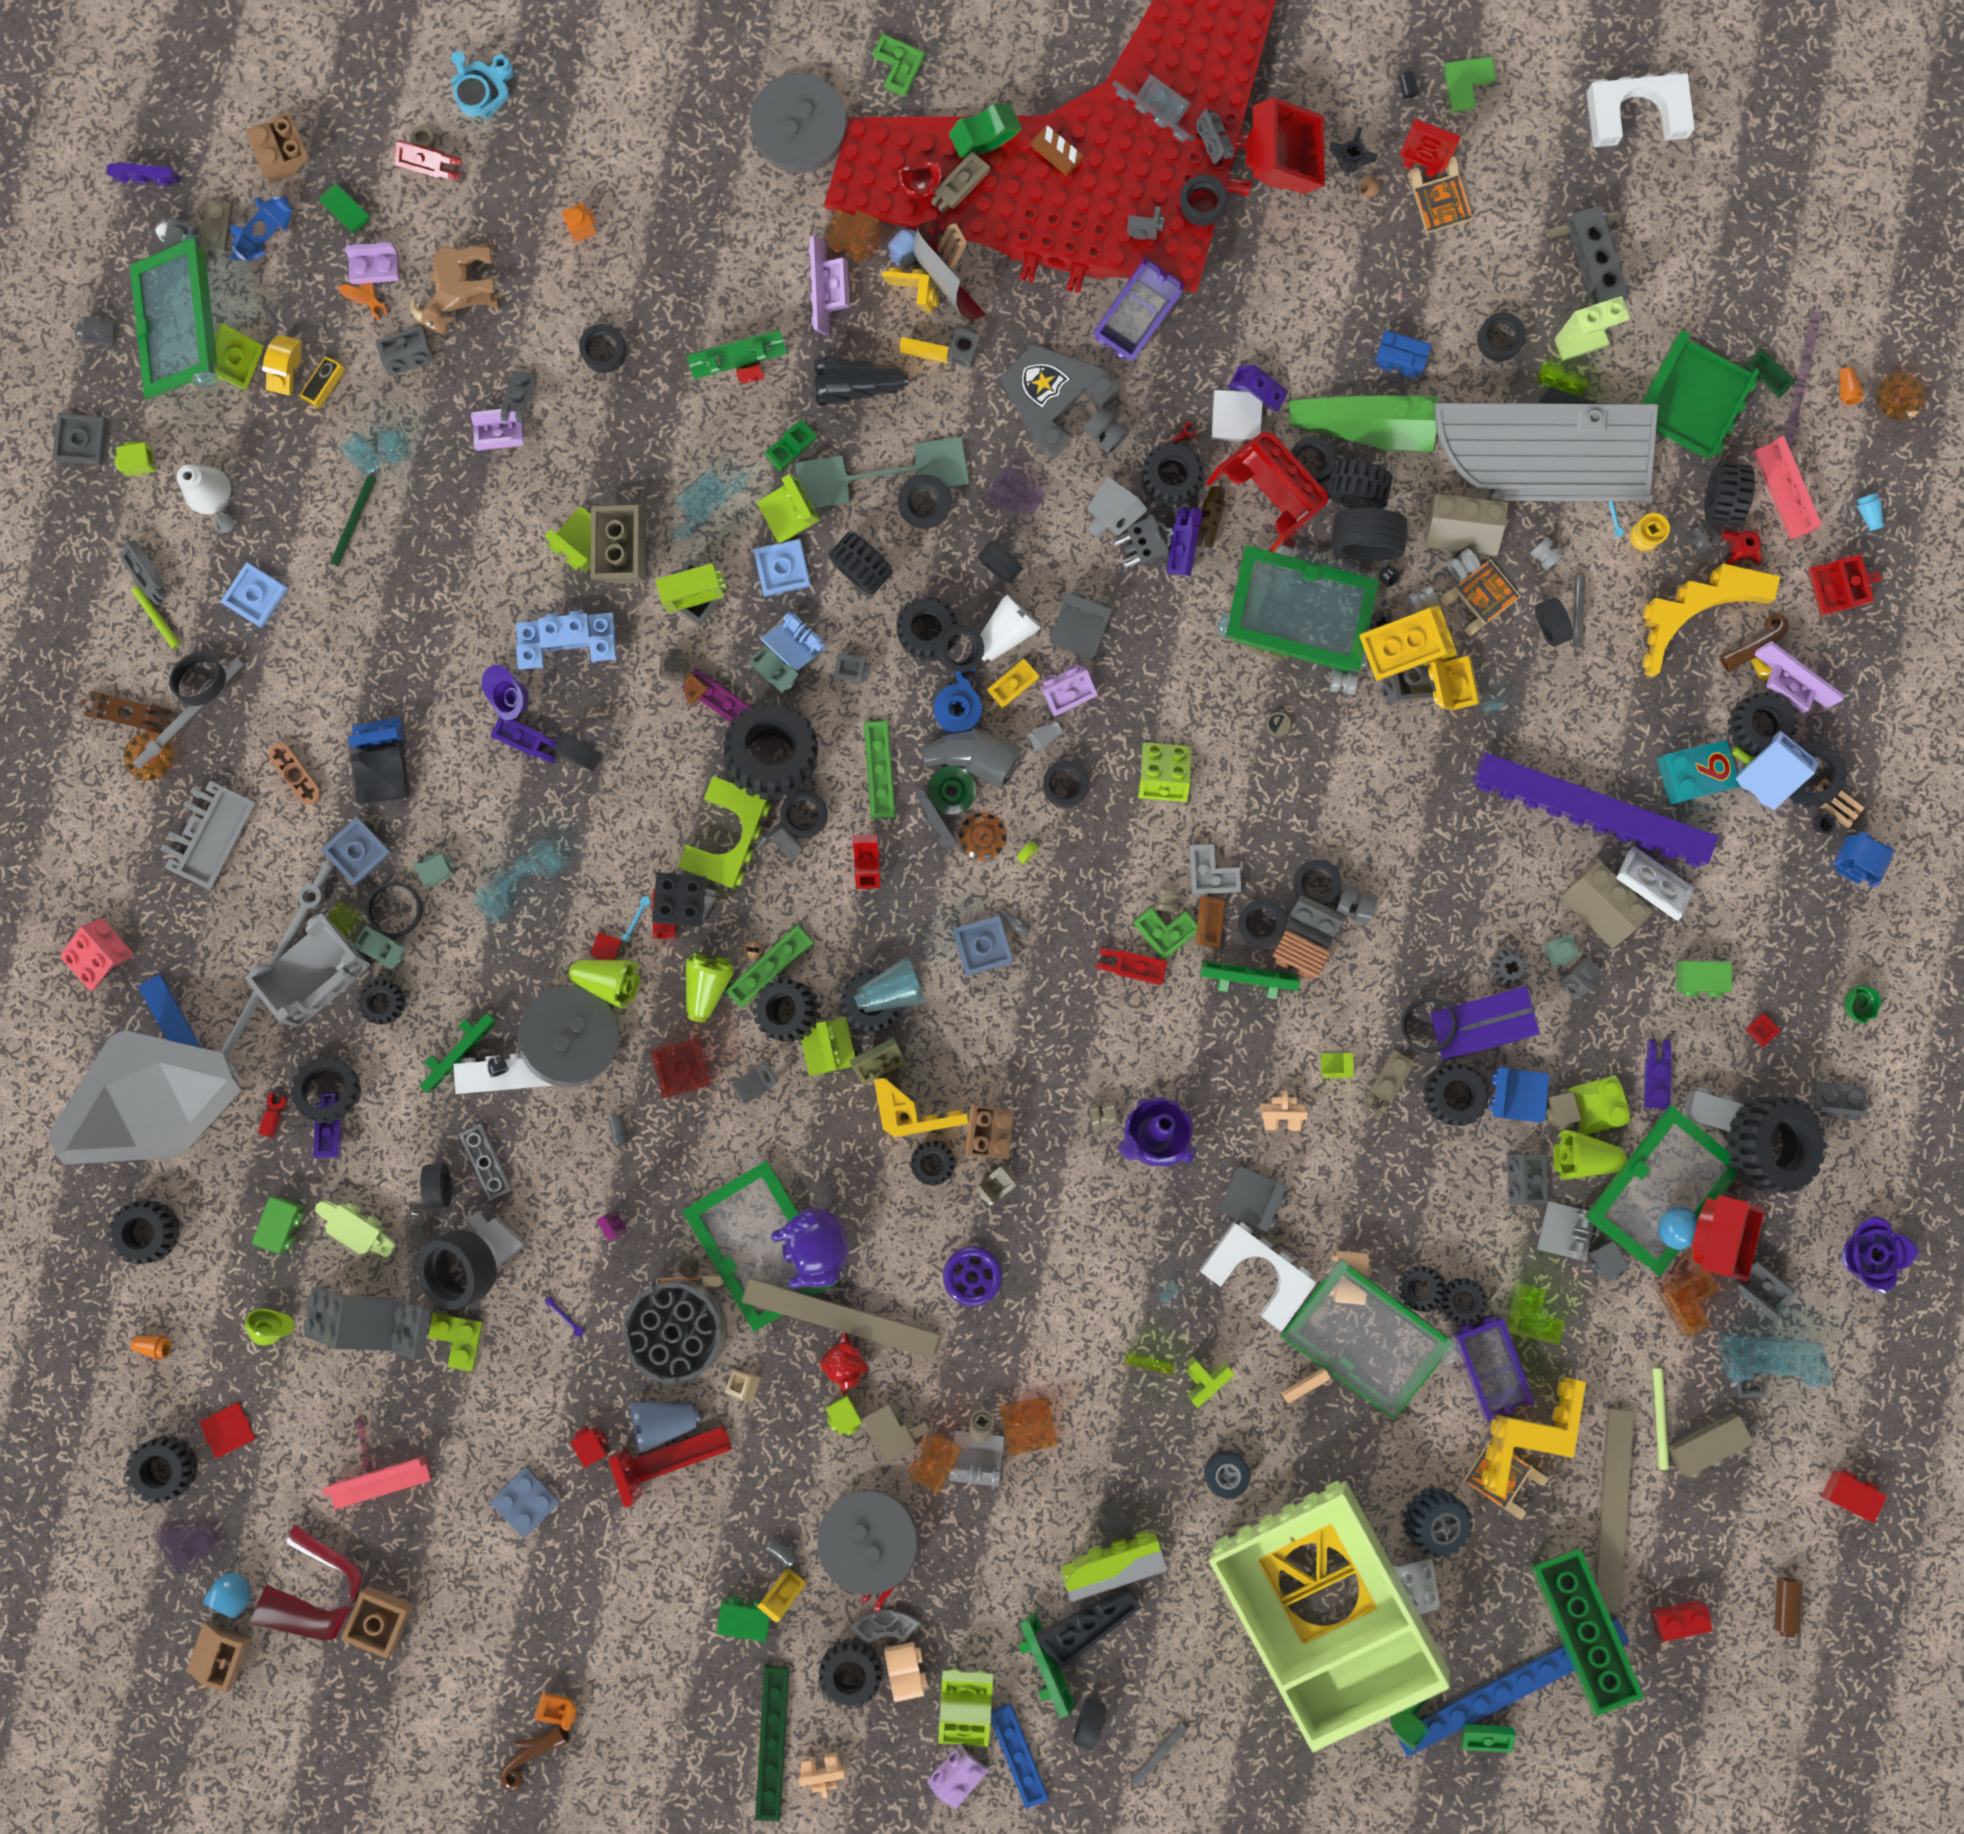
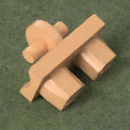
M1281 1090L1280 1097H1272L1271 1104L1260 1103V1113L1266 1130H1277L1279 1119H1287V1128L1289 1130L1300 1131L1303 1120H1307L1305 1104H1297V1098L1288 1097L1287 1090Z
M837 1752L824 1756L826 1768L817 1769L815 1757L803 1758L799 1776L800 1787L811 1785L812 1793L821 1791L823 1799L829 1798V1790L837 1788V1781L834 1780L845 1779V1764H841Z

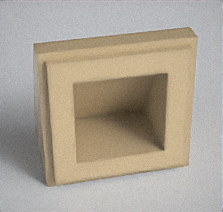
M732 1368L725 1392L745 1401H753L761 1377Z

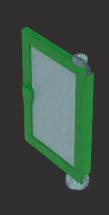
M193 234L183 235L181 243L130 265L143 393L146 399L155 398L192 382L197 387H212L218 384V377L214 370V366L218 365L205 249L201 248L200 239Z
M1245 545L1230 612H1222L1216 635L1232 639L1236 643L1346 672L1349 670L1358 673L1360 668L1365 669L1368 660L1367 655L1364 654V647L1359 635L1369 630L1379 580Z

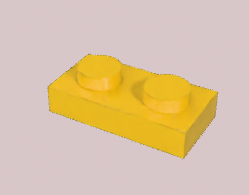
M1023 659L989 687L987 692L1004 709L1035 683L1040 676Z
M787 1567L757 1607L777 1623L807 1582Z

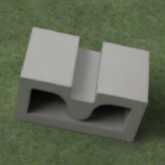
M1698 1088L1697 1091H1689L1683 1115L1695 1124L1704 1125L1726 1133L1731 1131L1729 1126L1731 1120L1737 1117L1735 1115L1736 1112L1744 1104L1737 1103V1098L1722 1094L1721 1098L1713 1096V1091L1704 1088Z

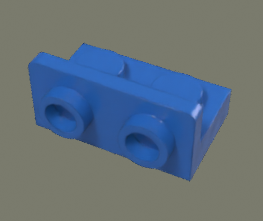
M399 717L355 725L352 727L353 736L348 737L349 746L357 751L405 741Z

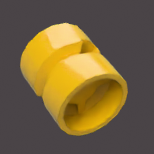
M1659 513L1646 514L1632 527L1630 531L1631 543L1641 551L1653 550L1668 537L1670 532L1669 522Z

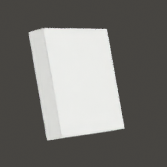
M1214 390L1211 440L1250 442L1261 433L1262 402L1250 392Z

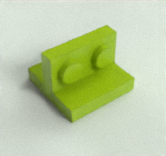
M219 323L214 335L218 365H210L211 373L208 372L205 375L216 380L227 381L240 389L247 390L264 346L226 324Z
M846 1018L816 1023L817 1027L810 1029L813 1033L810 1036L804 1035V1039L801 1040L809 1076L852 1067L849 1060L856 1056Z
M1192 1356L1185 1362L1189 1367L1186 1372L1197 1386L1187 1395L1193 1404L1199 1408L1235 1374L1225 1362L1208 1374Z

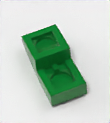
M336 183L318 199L353 235L371 219Z
M801 419L784 432L783 437L767 449L764 456L781 473L818 436Z

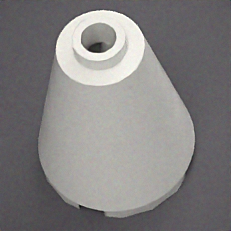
M191 464L184 465L179 469L177 481L187 505L192 510L202 514H214L221 511L228 504L232 487L229 478L221 470L214 467Z
M1009 594L1003 597L980 634L985 646L984 656L982 657L984 661L987 658L993 661L1037 633L1041 628L1035 619Z

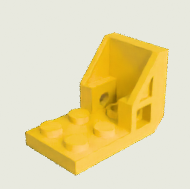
M1440 606L1422 610L1359 635L1376 682L1422 664L1424 666L1430 665V661L1435 659L1446 661L1457 657V652Z
M886 1078L874 1080L883 1130L894 1137L969 1124L967 1113L962 1114L961 1109L946 1112L947 1117L939 1119L937 1114L923 1116V1122H919L916 1103ZM907 1113L909 1119L901 1120V1114Z

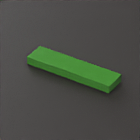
M888 720L864 722L871 819L894 818L896 815Z
M797 924L725 991L741 1009L744 1008L759 994L760 989L766 987L765 984L772 982L814 944L813 940Z

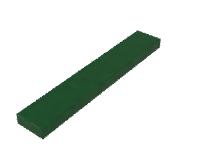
M764 1666L755 1820L780 1822L790 1666Z

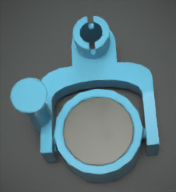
M455 51L451 55V61L456 65L459 74L450 81L454 88V97L457 105L466 115L472 117L482 115L486 121L509 99V92L505 83L513 76L512 64L507 58L505 59L504 55H497L494 57L493 64L490 67L480 61H475L467 67L465 55L460 51ZM473 74H480L492 82L499 92L498 97L493 100L492 93L485 79Z

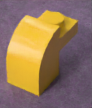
M277 335L270 342L263 361V371L266 372V390L290 395L293 392L294 369L301 362L302 340Z

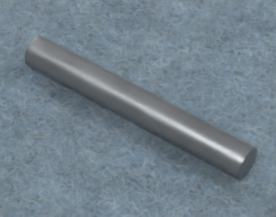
M1576 575L1572 648H1582L1585 575Z
M1182 1722L1177 1725L1131 1778V1781L1136 1786L1143 1782L1188 1730Z

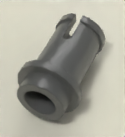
M623 1114L607 1117L612 1135L610 1142H613L614 1147L628 1144L630 1136L626 1134Z
M774 1538L765 1550L781 1561L783 1567L787 1566L790 1568L798 1557L795 1549L793 1551L778 1541L777 1538Z

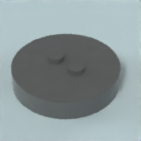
M797 73L781 76L767 84L760 91L752 106L750 126L758 151L771 165L786 172L807 173L824 167L837 156L845 136L847 120L843 102L832 86L818 77Z
M557 987L536 997L525 1010L518 1028V1049L527 1068L542 1081L560 1087L581 1086L598 1078L610 1065L619 1043L618 1023L611 1008L598 996L579 987Z
M878 1490L857 1491L838 1500L825 1514L818 1531V1554L824 1570L840 1587L857 1594L870 1595L881 1593L902 1581L912 1569L919 1550L917 1524L909 1509L893 1495Z

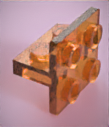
M1047 1396L1001 1405L999 1407L1009 1455L1012 1456L1057 1446L1058 1443Z
M942 1433L933 1434L930 1438L927 1436L920 1447V1450L923 1452L918 1460L915 1459L908 1470V1473L911 1474L908 1478L909 1481L912 1483L918 1482L937 1494L941 1493L963 1450L962 1447L946 1439V1435Z

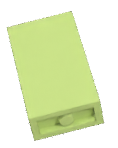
M1622 296L1573 313L1554 339L1562 361L1609 345L1605 333L1606 328L1626 322L1630 318Z

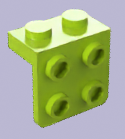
M579 507L557 533L550 529L544 537L549 542L547 546L557 555L562 553L567 557L566 562L576 571L580 568L587 573L591 568V514L584 508Z

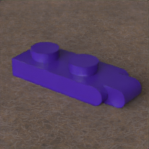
M337 1092L321 1093L320 1103H316L315 1108H328L338 1102ZM337 1119L334 1120V1123L330 1124L315 1122L313 1157L315 1159L341 1158L342 1120L339 1121Z

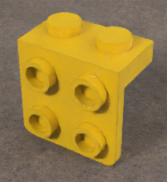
M889 268L888 271H882V278L889 285L918 288L916 304L923 312L934 313V307H938L939 292H936L937 284L930 275H927L926 271L912 270V273H903V270L899 268Z
M1471 656L1445 662L1437 659L1430 661L1431 666L1428 667L1431 681L1435 683L1436 690L1433 691L1436 705H1439L1442 709L1452 711L1481 704Z

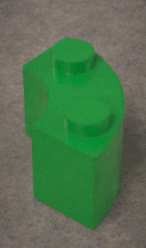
M993 103L985 111L977 115L958 120L954 128L949 132V135L959 157L966 158L971 152L975 155H981L1003 145L1022 130V127L1011 104Z

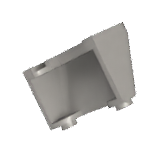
M322 913L311 917L307 921L305 930L308 934L272 965L258 963L250 969V973L245 977L280 1023L291 1027H299L306 1023L370 967L365 957Z

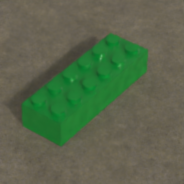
M1575 1548L1531 1565L1532 1574L1591 1713L1595 1716H1600L1645 1698L1582 1550Z

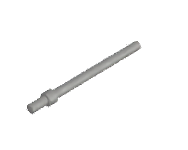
M238 658L225 669V683L244 665ZM203 705L188 706L154 741L151 740L145 746L146 749L132 763L141 769L153 756L156 757L162 751L161 748Z

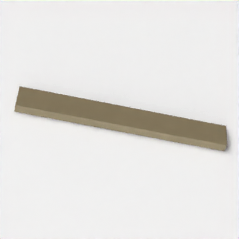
M749 1277L742 1300L746 1304L929 1358H933L940 1333L752 1277Z
M1607 1408L1595 1583L1609 1613H1620L1634 1411Z

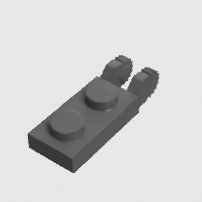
M512 372L501 408L502 421H508L510 413L516 412V422L523 423L525 415L529 411L536 386L537 377L535 373Z

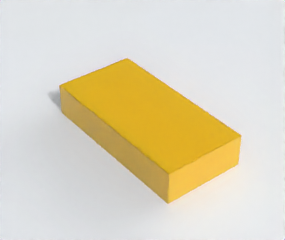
M901 337L900 353L947 363L949 347Z

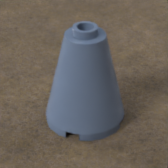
M635 1402L630 1404L638 1452H645L696 1428V1423L700 1422L698 1407L693 1408L692 1403Z

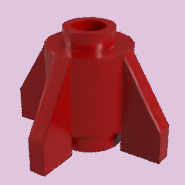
M1756 527L1752 531L1749 530L1742 533L1724 530L1721 533V537L1730 543L1729 550L1732 555L1725 564L1732 565L1737 559L1745 560L1748 558L1757 566L1760 565L1763 561L1760 551L1761 539L1758 535L1760 530Z

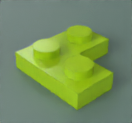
M433 1313L428 1338L452 1342L448 1367L474 1371L483 1321Z

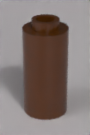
M1777 1578L1774 1629L1779 1631L1780 1636L1795 1638V1634L1801 1633L1802 1580Z

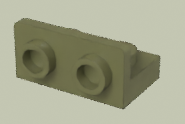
M894 1038L849 1060L862 1085L907 1063Z

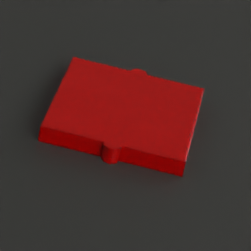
M239 1402L199 1422L206 1437L205 1442L209 1443L216 1459L256 1439L249 1425L250 1419L246 1418Z

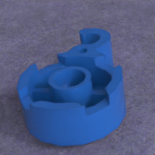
M976 667L969 671L976 672ZM956 671L958 683L945 687L938 693L934 701L936 721L944 731L950 734L972 730L973 727L975 728L978 725L982 716V704L978 694L971 688L970 681L962 677L963 672ZM956 704H961L962 709H965L964 713L960 712V715H954V710L951 708L956 706Z

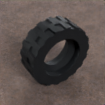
M920 474L913 476L904 483L899 491L898 508L900 514L906 522L914 527L921 529L932 528L939 525L949 513L951 507L950 492L942 480L933 475ZM922 489L931 491L936 497L934 510L927 514L917 512L912 504L914 494Z

